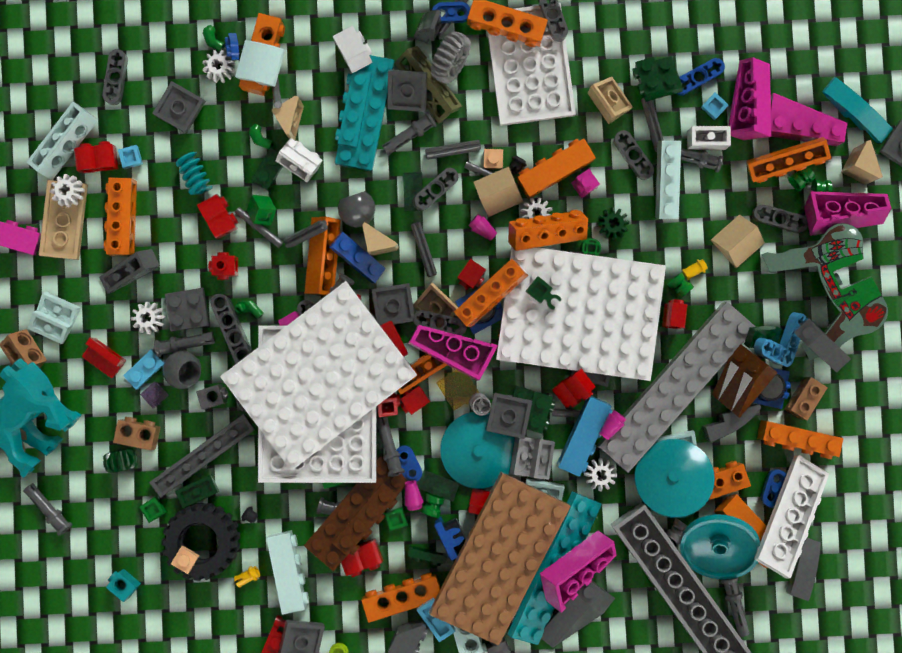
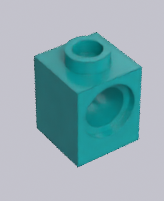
M123 569L119 572L115 571L109 577L108 581L110 583L106 588L122 602H125L141 583ZM119 580L125 582V589L119 586Z

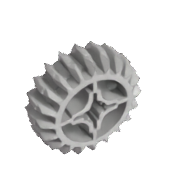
M455 31L450 32L444 37L439 48H437V52L432 60L433 64L431 65L432 77L436 78L437 81L449 84L461 72L467 61L471 45L466 35Z

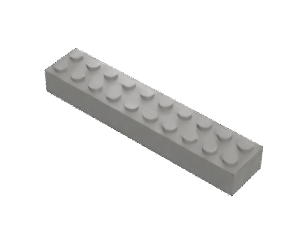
M721 303L622 415L626 418L625 425L609 440L603 437L596 446L624 471L629 473L726 363L739 345L746 340L749 328L756 326L730 303Z
M640 502L610 524L702 653H751L644 503Z

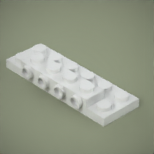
M794 455L754 560L786 579L791 578L796 562L802 553L804 541L808 537L809 527L815 518V511L821 502V495L829 473L802 456Z

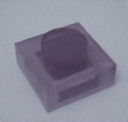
M156 381L140 394L152 408H156L169 396Z

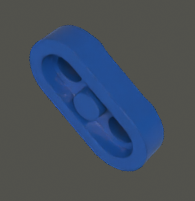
M440 2L433 7L432 11L439 10L445 13V16L441 17L442 24L464 23L467 21L470 7L465 2ZM463 11L464 15L459 16L457 13Z
M228 33V37H225L227 57H231V60H239V46L236 33Z
M400 446L396 451L400 453V463L405 470L403 476L408 481H419L422 477V468L413 450L409 446ZM402 452H406L408 454L407 459L401 458ZM412 469L415 470L416 475L410 476L409 471Z
M773 469L768 473L761 493V501L764 505L771 508L775 506L787 475L784 471ZM778 475L779 480L774 482V476ZM769 494L773 495L772 500H768Z

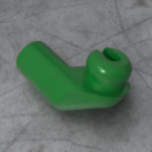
M212 25L203 29V36L206 44L218 51L224 50L225 43L215 38V27Z
M252 125L249 129V134L253 143L270 149L273 141L262 136L260 125Z
M240 301L235 305V311L238 314L252 313L256 319H259L264 314L253 301Z

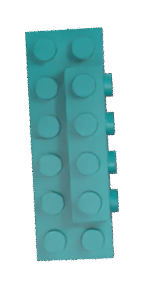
M369 55L372 60L371 64L352 74L348 73L346 84L349 85V90L344 92L343 103L346 105L344 111H340L339 122H342L341 129H337L335 140H338L335 165L373 172L388 98V71L393 70L395 61Z

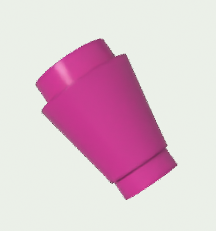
M479 214L469 224V227L472 228L471 231L489 241L497 234L484 216L481 217Z
M613 410L612 413L608 414L599 434L609 440L625 425L626 418Z
M410 480L405 482V506H407V510L415 511L421 509L424 501L416 481Z

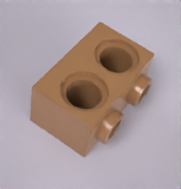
M27 329L7 335L0 343L1 349L12 365L21 358L27 364L34 362L40 368L47 361Z
M804 377L784 410L801 420H808L828 387L812 377Z
M125 416V419L118 420L113 443L146 450L156 449L161 428L160 426H155L156 422L144 420L143 423L136 422L137 418ZM126 426H129L132 430L130 436L125 433ZM145 430H148L151 434L149 440L143 436Z

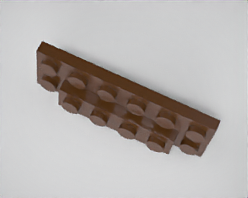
M382 456L376 461V483H357L304 545L333 572L349 553L353 555L360 547L358 542L362 538L366 540L373 532L370 528L374 523L379 525L385 517L383 514L387 508L391 510L398 501L395 498L405 487V482L408 481L402 474L388 477L387 462L384 461Z

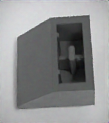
M419 618L398 626L390 642L388 653H418L420 650L419 641H424L428 632V626L424 620Z

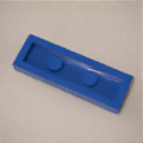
M341 232L329 247L372 284L376 283L386 269L344 232Z

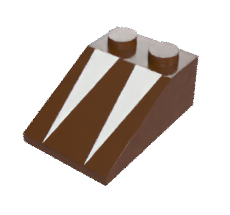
M740 344L727 360L712 395L740 418L778 372Z

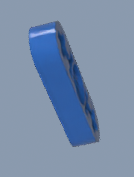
M713 58L680 76L682 84L688 80L691 83L686 85L683 92L676 94L685 95L720 76L725 69L724 62L719 58ZM713 64L719 66L717 71L713 70L708 74L707 71L711 69ZM694 73H702L704 76L703 81H696Z

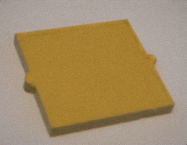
M458 370L452 373L448 372L446 377L436 382L453 411L464 404H469L470 397L475 393H479L471 378Z

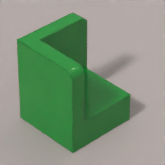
M252 195L247 212L253 224L271 225L276 208L269 196Z

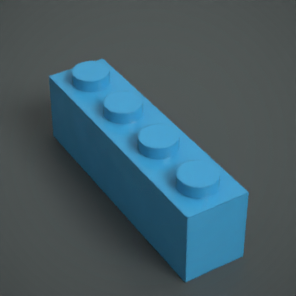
M593 396L585 400L558 459V468L579 477L581 473H585L588 467V457L594 454L596 449L595 442L597 438H601L599 433L608 414L612 413V406L609 403Z

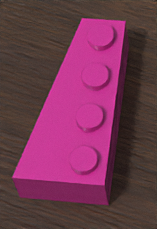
M754 57L739 61L729 120L732 137L741 140L771 137L770 64Z
M776 93L771 94V137L803 142L824 137L830 146H838L845 142L846 122Z
M811 191L804 209L810 236L824 234L830 227L836 224H849L855 228L884 224L891 210L888 194Z
M7 220L6 223L0 222V246L36 256L41 240V233L37 232L38 228L26 225V229L18 227L19 223Z
M422 325L417 326L408 343L476 381L481 379L498 347L496 344Z
M596 531L563 557H560L555 563L544 569L540 573L546 601L562 613L566 609L564 605L570 599L574 601L578 596V590L583 585L588 586L592 582L594 574L596 572L600 573L617 556L614 541L600 531Z

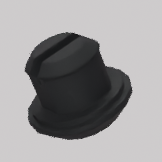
M518 156L512 157L513 162L510 168L512 170L516 168L515 172H520L523 166H527L524 159Z
M251 506L244 511L241 518L242 521L247 520L250 523H254L258 514L253 511Z

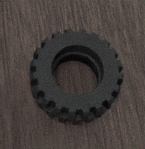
M197 503L176 513L168 521L169 525L164 528L163 534L165 537L161 540V545H165V549L162 550L163 556H167L169 559L166 561L168 566L172 565L171 563L181 546L187 548L185 543L187 530L194 524L202 523L211 527L217 535L218 549L216 553L207 559L198 558L189 574L177 567L173 571L176 574H184L183 578L186 579L192 577L194 581H200L203 578L208 580L222 573L235 560L236 553L240 549L241 544L238 543V540L241 538L240 532H237L236 529L238 524L231 519L233 516L230 513L226 514L221 506L215 507L212 503Z

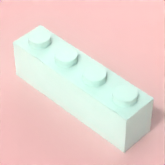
M658 141L655 218L679 219L681 141Z
M292 530L271 534L266 539L281 613L283 615L305 610L309 603L308 592H304L305 576L304 573L300 572L299 565H302L301 556L297 554L295 547L298 546L297 537L293 535Z

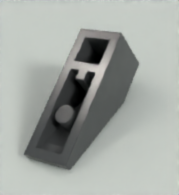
M152 249L138 251L99 278L107 294H110L160 267V264Z
M808 317L794 330V333L835 372H838L851 360Z

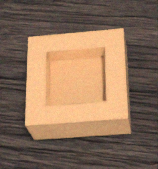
M484 149V169H503V149Z
M181 546L171 564L189 574L200 555L185 546Z

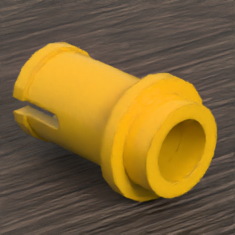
M697 259L696 263L682 269V273L686 280H690L700 273H705L708 267L703 259Z
M250 566L247 571L236 575L234 581H239L236 585L240 588L252 580L257 581L258 577H260V572L256 566Z

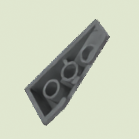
M593 580L588 586L583 585L578 590V596L574 601L570 599L564 605L566 609L562 613L558 610L554 612L544 628L541 639L551 647H555L601 616L615 597Z

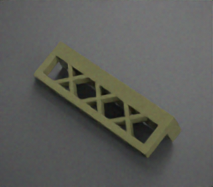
M418 46L407 49L396 60L394 64L399 70L427 72V90L431 91L432 100L427 98L426 107L438 123L443 122L451 113L458 111L462 107L446 83L439 82L436 78L432 77V64ZM405 59L410 63V70L406 69L402 64ZM437 105H441L445 110L442 116L437 111Z

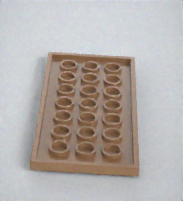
M500 472L429 610V614L499 645L571 506Z

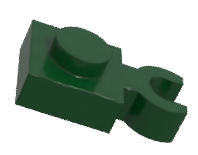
M539 276L536 277L525 291L540 304L545 300L547 306L552 310L555 307L551 304V300L557 299L559 302L562 300L560 296L550 293L553 288Z

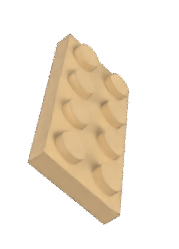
M47 180L39 256L79 260L88 185L82 184L80 187L85 189V192L80 193L84 199H77L78 205L72 203V206L68 208L65 205H58V201L52 199L55 194L50 193V190L55 187L51 183H57V181Z

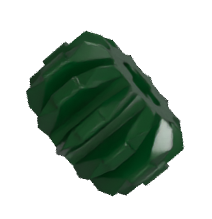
M611 207L609 212L603 210L604 216H598V220L601 222L597 223L596 226L603 228L599 231V234H602L604 231L606 232L605 239H608L610 234L612 240H616L617 236L622 238V231H628V228L623 225H628L630 222L623 220L627 217V214L625 213L621 216V209H618L615 213L614 208ZM615 220V224H617V226L613 228L610 227L611 223L609 222Z
M132 448L113 451L103 456V465L108 473L129 470L138 465L137 454H135V450Z

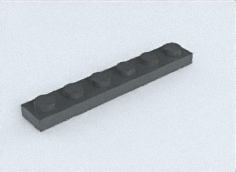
M245 414L241 415L149 483L160 498L165 496L256 430Z

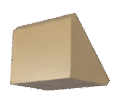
M613 77L593 84L588 91V95L608 124L633 108Z
M294 96L282 103L281 108L272 109L273 114L288 138L293 140L296 139L304 108L298 96Z
M871 140L852 150L841 173L864 185L883 177Z
M509 167L474 182L488 217L524 202Z
M738 215L711 239L712 243L735 268L741 265L765 243L758 227L741 215Z
M363 223L367 250L371 256L399 249L395 241L369 224Z
M433 282L413 304L417 311L425 310L451 317L456 316L454 311L458 308ZM439 318L436 321V327L441 328L444 320Z

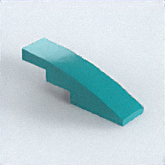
M833 77L822 91L844 117H849L860 130H865L876 143H882L893 128L874 108L837 77Z

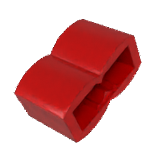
M109 141L99 142V145L91 146L89 143L80 144L79 147L74 148L76 171L79 173L117 170L116 146L110 144Z
M216 194L197 205L216 239H220L238 229L236 224L239 222L233 213L230 214L227 207H229V204L224 196L220 197Z
M672 299V301H668V304H664L661 327L671 329L685 328L688 305L684 304L683 300Z
M581 368L558 383L552 391L567 408L570 405L572 407L578 405L582 401L581 398L583 400L588 399L593 395L592 390L596 386Z
M376 538L358 544L360 546L353 555L349 553L344 558L341 564L346 576L351 575V577L362 574L364 569L369 568L371 571L380 567L383 557Z

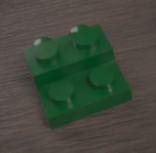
M672 56L658 60L651 57L635 62V68H632L635 80L638 79L639 81L638 91L640 96H644L645 102L683 92V86Z
M516 385L512 397L533 401L527 429L542 434L543 430L547 431L550 420L547 419L549 412H553L556 402L552 401V396Z

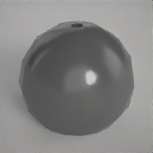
M365 191L340 199L338 204V213L342 221L348 226L355 228L362 227L364 222L370 223L376 210L374 200Z
M174 352L169 355L163 365L164 379L174 388H190L196 384L201 375L200 361L190 352Z

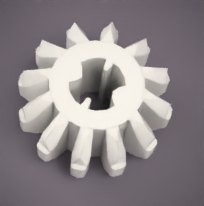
M213 50V56L210 54L206 55L209 60L203 61L205 65L203 71L207 73L206 77L208 79L213 78L214 83H217L220 79L222 83H225V77L228 79L232 78L229 73H235L233 68L235 62L231 60V57H227L223 50L219 54L216 50Z
M64 174L63 179L58 176L56 177L57 183H51L55 187L50 190V193L55 194L52 199L58 201L60 206L65 205L70 208L72 203L78 205L77 199H84L80 195V193L85 192V189L80 188L83 183L77 181L75 176L70 177Z
M531 198L530 204L527 202L523 204L526 209L520 210V213L525 214L521 218H534L532 216L533 210L535 212L537 210L540 211L539 215L548 216L551 215L547 213L551 212L552 208H545L548 204L547 201L543 205L540 204L541 198L537 199V203Z
M145 302L144 306L138 304L139 311H132L136 314V317H131V320L137 321L133 327H139L140 333L146 331L147 334H151L152 330L158 332L157 325H164L160 322V319H165V316L159 315L163 309H157L156 303L151 305L150 302ZM146 315H150V321H147L148 319H145Z
M602 458L598 459V464L594 459L591 460L593 467L588 465L587 469L590 472H585L584 476L589 478L585 482L587 484L592 482V489H595L598 485V491H602L603 485L607 490L610 489L608 482L615 484L611 477H617L616 473H611V471L615 470V466L608 467L610 465L609 460H606L603 464ZM603 470L604 477L598 479L597 471L601 472Z

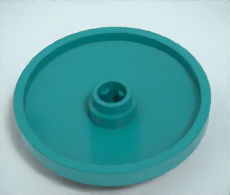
M475 412L463 414L447 427L442 437L440 452L443 465L455 481L466 487L488 488L494 486L500 472L507 475L510 473L515 437L486 431L490 413L482 416L477 415Z
M667 439L652 445L637 463L635 484L638 494L648 508L662 516L682 518L692 515L705 506L713 492L715 482L713 466L707 455L699 447L688 441Z
M721 514L708 515L694 520L685 528L681 536L680 551L682 557L695 572L713 579H732L747 574L758 564V561L754 560L760 546V539L756 531L739 518Z

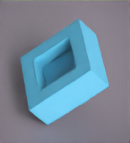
M715 92L701 108L715 120L729 105Z
M137 145L118 149L123 169L143 165Z

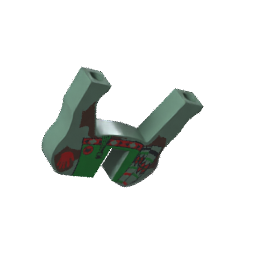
M844 223L836 224L830 227L813 246L794 248L782 253L766 252L762 254L769 272L817 266L827 295L840 311L824 333L839 347L855 336L869 334L878 330L885 323L888 316V307L871 276L840 288L839 285L843 283L839 275L833 273L864 259L863 238L859 230L854 226ZM801 341L809 361L819 357Z

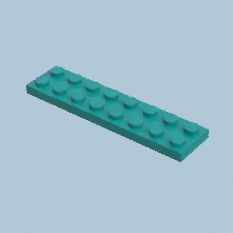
M573 491L571 492L567 504L571 507L522 600L507 633L508 636L532 644H539L544 628L555 609L545 599L540 573L571 551L575 546L586 540L602 505L601 503Z

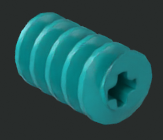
M197 152L185 154L176 161V166L180 167L179 173L183 174L182 179L187 181L185 186L190 188L188 190L190 195L203 194L213 188V186H206L210 179H203L207 173L200 172L204 166H197L200 158H193L197 155Z

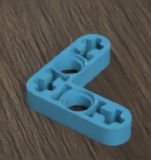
M797 312L791 313L780 344L770 339L758 338L754 344V352L778 365L789 367L793 363L801 340L794 333V330L806 319V316Z

